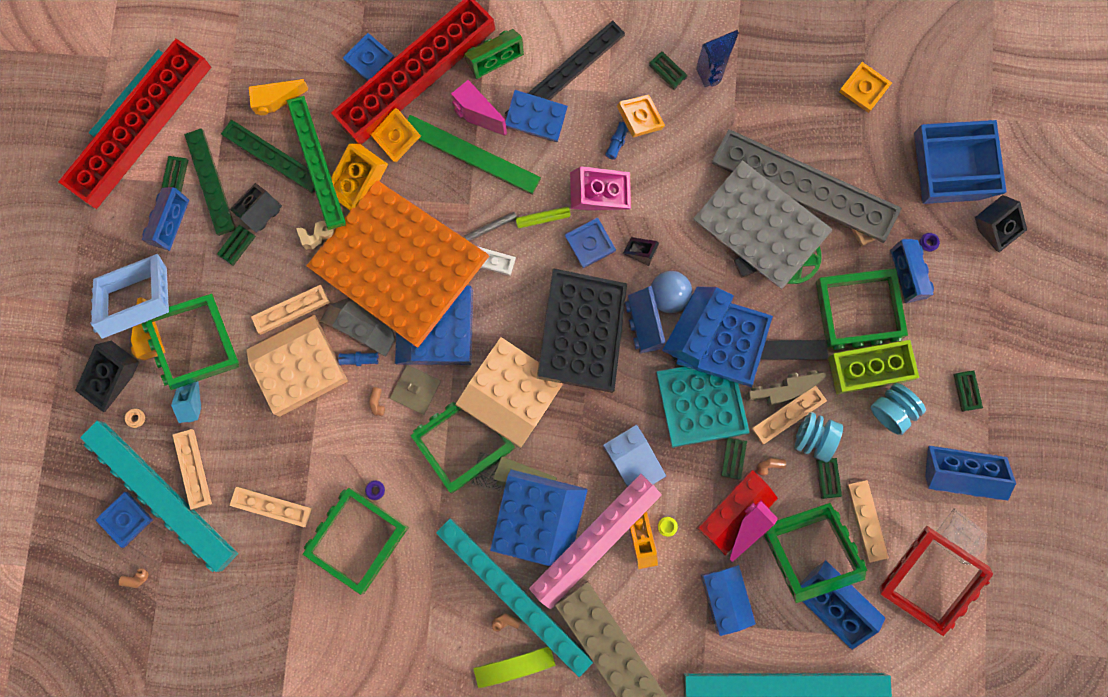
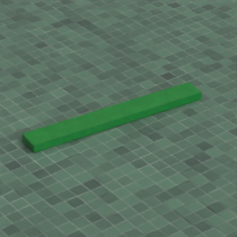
M305 96L286 100L327 230L345 226L346 222Z
M409 115L407 119L421 135L418 139L419 141L531 195L536 190L541 180L540 176L417 117Z

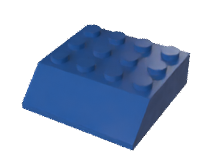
M997 120L923 124L914 132L923 204L979 201L1007 192Z
M466 286L418 348L396 333V365H472L473 289L471 286Z
M511 469L507 476L490 551L551 566L575 542L588 489Z

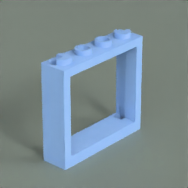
M158 254L93 279V298L91 299L92 322H90L93 326V331L97 332L103 339L169 312L167 267ZM151 277L152 299L108 316L109 293Z

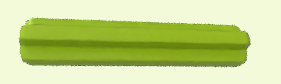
M562 207L517 217L516 224L518 228L568 218L571 216L570 208Z

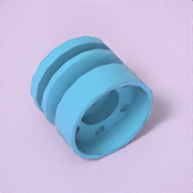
M894 383L890 390L885 392L886 398L879 397L870 408L879 422L897 435H903L911 427V421H917L919 416L926 412L922 401L910 389L899 383Z
M809 412L798 429L794 448L797 451H801L804 448L805 454H809L815 448L814 458L827 463L839 445L843 424L830 419L823 426V416L820 415L816 419V413Z

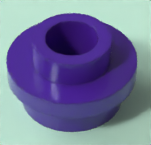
M926 233L920 239V245L927 252H932L939 247L940 241L936 234ZM927 240L931 241V246L926 243Z
M371 481L367 484L365 493L369 499L379 500L385 494V487L380 481ZM374 487H378L379 492L377 494H374L372 492V489Z

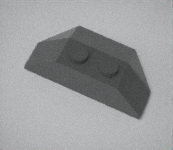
M350 298L330 304L320 322L385 357L395 342L391 328Z

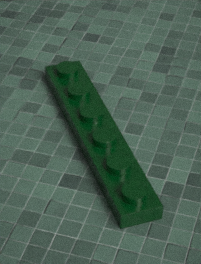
M232 119L221 133L224 138L313 194L315 189L306 166Z
M200 128L184 134L216 234L220 236L234 231L236 227L204 130Z

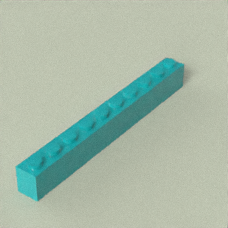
M96 421L80 437L85 442L83 445L89 451H94L98 455L97 459L102 464H107L111 468L110 472L115 477L121 478L124 481V486L128 490L134 491L138 495L137 499L141 503L147 504L154 516L161 517L165 521V527L170 531H175L179 535L177 537L179 541L185 545L188 544L192 548L191 552L197 558H202L206 562L205 566L210 571H223L239 554L195 510H190L189 504L105 422Z
M450 518L436 532L579 678L593 664L590 656L453 519Z
M684 673V697H892L891 675L886 673Z

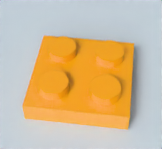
M861 62L839 93L869 113L892 82Z
M649 95L621 101L617 104V108L632 137L659 131L665 127Z
M396 108L371 134L394 162H397L421 137L417 130Z

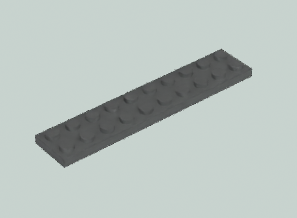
M728 129L712 160V164L731 173L743 160L800 205L882 243L886 241L902 209L897 205Z

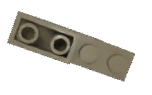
M818 370L809 371L804 376H800L799 373L789 374L788 378L783 380V387L780 383L770 385L769 389H763L762 386L751 388V391L746 394L747 401L767 399L768 406L780 404L812 389L826 375L825 373H819Z

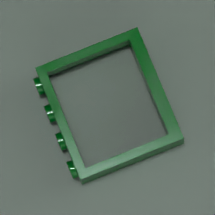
M896 268L820 277L816 281L824 335L828 348L842 350L845 349V346L852 345V348H860L866 343L876 346L883 344V341H890V343L900 342L908 336ZM888 281L897 331L836 339L828 288Z
M213 294L170 306L168 313L141 323L144 332H149L151 339L148 340L151 351L156 350L158 355L154 359L157 367H162L164 374L161 375L164 386L169 385L170 390L239 368L238 359ZM207 305L228 360L172 378L152 322Z
M455 402L448 404L445 407V411L440 415L436 413L429 418L430 422L423 426L421 424L413 430L414 433L410 435L451 494L498 462L501 457H505L516 449L511 441L499 434L505 445L451 482L421 438L462 410L456 406Z
M348 488L340 493L337 505H333L329 509L326 521L318 525L315 530L317 534L313 540L309 539L305 544V551L302 555L362 595L365 594L409 527L353 488ZM351 497L396 527L359 584L313 553Z
M831 503L777 520L775 525L763 534L795 603L865 580L866 571H868L865 561L863 559L860 560L855 542L850 541L849 531L845 525L841 524L840 514L834 510ZM827 519L854 571L801 588L777 536Z

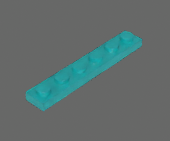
M158 49L89 131L90 135L93 137L97 135L161 57L162 51Z

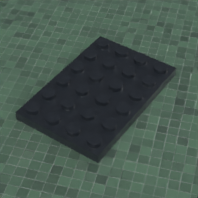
M553 268L537 379L610 393L615 391L627 283Z

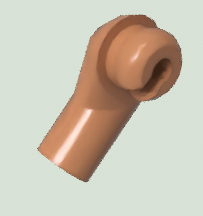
M378 387L372 388L369 405L373 415L383 416L385 407L379 406L382 390Z
M770 458L760 462L757 465L758 474L768 475V468L784 469L786 467V460Z
M140 568L133 577L121 576L119 586L138 588L148 579V572Z
M503 613L493 619L492 629L499 632L508 625L518 629L522 620L508 613Z

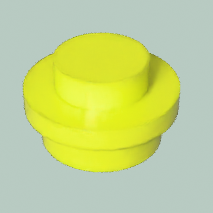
M664 517L659 521L658 530L663 536L670 537L677 532L678 525L673 518Z

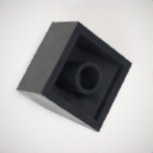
M255 183L230 210L257 233L266 227L271 217H275L279 213L282 205L265 189Z
M1005 195L1000 196L975 217L978 231L999 253L1027 231L1021 202Z

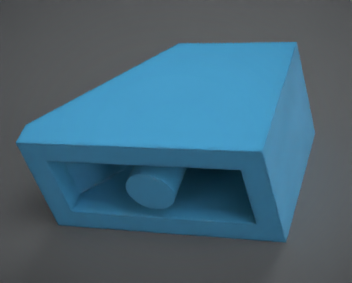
M198 381L177 388L171 406L179 423L193 422L199 418L201 400Z

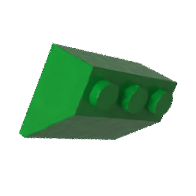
M514 29L506 30L494 39H488L482 45L470 48L464 55L475 78L478 79L524 55L521 35Z

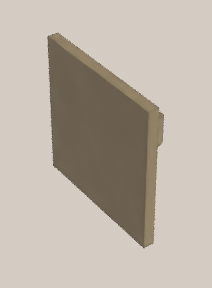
M407 365L390 399L425 415L441 380Z

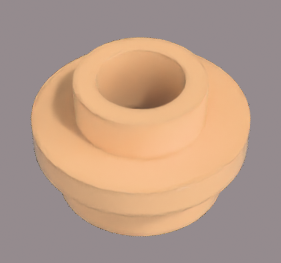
M131 409L125 415V422L129 427L138 428L145 422V414L140 409ZM138 415V420L134 422V416Z

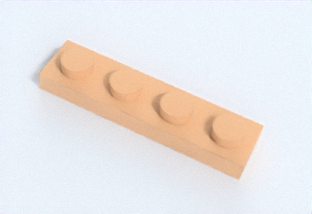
M319 285L253 315L251 318L258 334L261 335L330 302L322 285Z
M814 386L753 427L752 431L761 444L764 445L808 415L809 412L827 402L817 386Z
M190 429L173 434L190 510L211 505L212 502L194 430Z
M868 480L848 484L847 489L867 562L871 563L888 559Z
M240 487L235 488L230 503L232 507L301 527H306L312 509Z

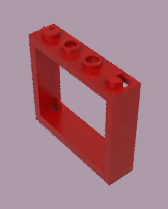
M926 525L879 586V590L882 596L944 637L950 629L953 630L956 620L965 615L968 605L978 599L980 590L984 585L987 586L990 583L989 580L993 572L988 565ZM933 540L979 569L940 620L894 591Z

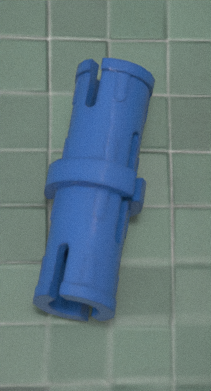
M620 121L615 134L611 136V143L605 153V156L609 159L616 160L621 146L625 143L624 139L628 132L625 122Z
M356 351V353L348 354L339 353L338 356L340 358L338 359L340 366H361L362 364L379 363V360H377L379 359L378 352L361 353V351Z

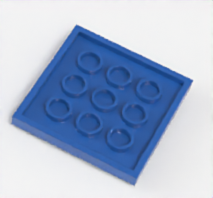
M731 303L698 368L680 359L677 360L676 364L752 387L773 316Z

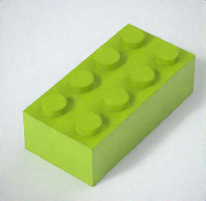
M911 340L834 353L828 357L836 395L893 385L894 383L910 382L919 378Z

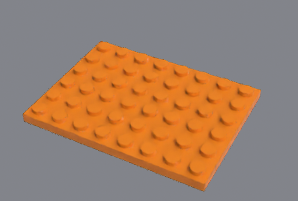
M377 180L356 207L352 208L344 218L346 225L335 229L332 237L326 240L306 266L418 348L485 263L489 255Z

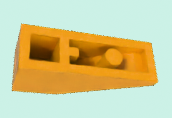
M304 79L250 86L251 109L256 115H267L268 113L275 112L287 104L286 100L297 98L308 91V86Z
M142 297L137 298V304L147 301ZM152 322L162 351L166 353L156 322ZM142 324L133 326L131 351L136 358L145 361L158 355L156 350L151 351L148 343L151 337L149 332H144Z
M646 511L630 527L638 569L658 566L657 551Z

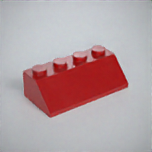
M753 470L748 471L696 529L726 556L734 547L742 520L747 514L745 510L752 503L756 505L760 501L769 509L778 497Z

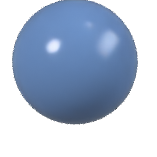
M677 271L663 272L651 284L657 309L665 313L682 311L692 296L690 281L685 275Z

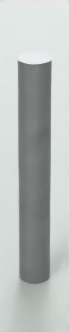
M512 212L464 235L466 240L471 241L515 220L517 216L515 212Z

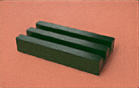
M663 51L649 62V66L674 90L683 80L687 79L688 75ZM662 58V59L680 76V78H678V77L671 71V69H670L669 67H667V66H666L661 60H659V59Z
M168 156L161 189L168 188L173 162L176 161L170 187L175 188L176 186V189L182 192L189 160L182 157Z
M239 224L217 255L234 266L256 236ZM248 235L247 239L240 246V248L237 250L234 256L231 259H229L233 252L239 247L240 243L245 238V236Z
M975 370L953 374L961 411L982 409L983 405ZM968 375H969V377H970L971 386H972V390H973V394H974V399H975V403H976L975 406L973 405L972 396H971V389H970V387H969V383H968V379H967V376H968Z
M727 438L721 476L741 480L747 441ZM731 443H734L733 456L729 474L726 473ZM741 444L737 475H734L738 446Z
M831 458L827 463L819 459L816 460L821 499L842 497L837 458ZM829 462H832L836 494H833ZM822 463H824L828 494H826Z

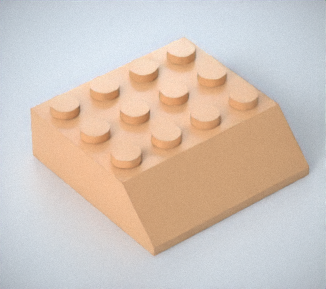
M316 315L247 349L249 365L272 413L279 417L348 382Z
M500 337L465 388L456 406L521 448L563 383L537 379L539 362Z

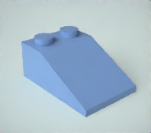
M637 425L603 445L604 450L627 487L640 474L652 484L666 477L650 445Z

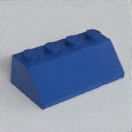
M696 287L662 351L698 368L732 303L734 295L717 287Z
M928 446L925 472L928 489L996 500H1009L1016 481L1007 457Z
M825 560L807 575L800 583V586L804 588L841 574ZM852 585L802 601L851 650L877 634L885 621V617Z

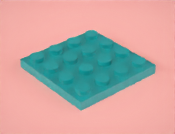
M688 367L656 372L672 448L750 433L738 383Z

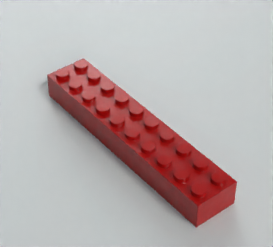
M462 0L331 112L333 118L356 144L362 145L395 108L399 111L403 110L460 61L470 48L476 47L495 31L494 19L476 0Z
M175 38L58 182L97 209L212 68L206 59Z

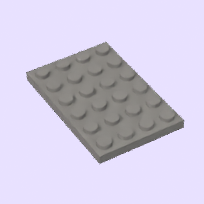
M743 160L694 217V221L781 290L832 232L831 227Z

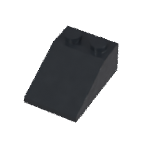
M112 340L95 344L75 391L99 410L106 412L132 379L139 361Z

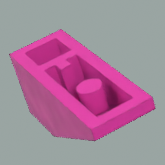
M762 501L756 505L752 503L745 510L747 514L742 520L730 557L732 562L774 526L778 519Z

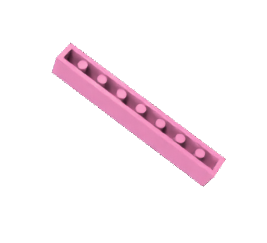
M640 474L529 588L530 591L542 604L552 609L662 494Z

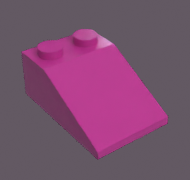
M469 80L451 93L452 104L455 107L454 111L458 117H463L467 122L504 136L507 134L505 119Z
M581 166L570 172L571 209H631L630 172Z

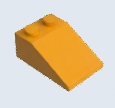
M348 144L331 177L339 203L350 211L356 207L372 185L381 179L388 166L385 161L361 144Z

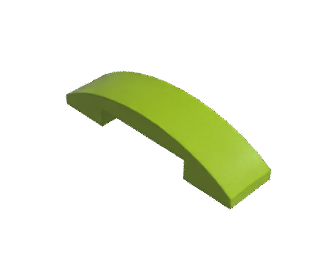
M546 646L519 656L473 668L478 688H483L521 678L556 665L552 650Z

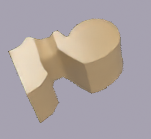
M325 221L315 223L314 234L309 236L306 229L296 228L301 243L306 250H314L318 245L322 244V240L326 241L332 237L335 229L327 230Z

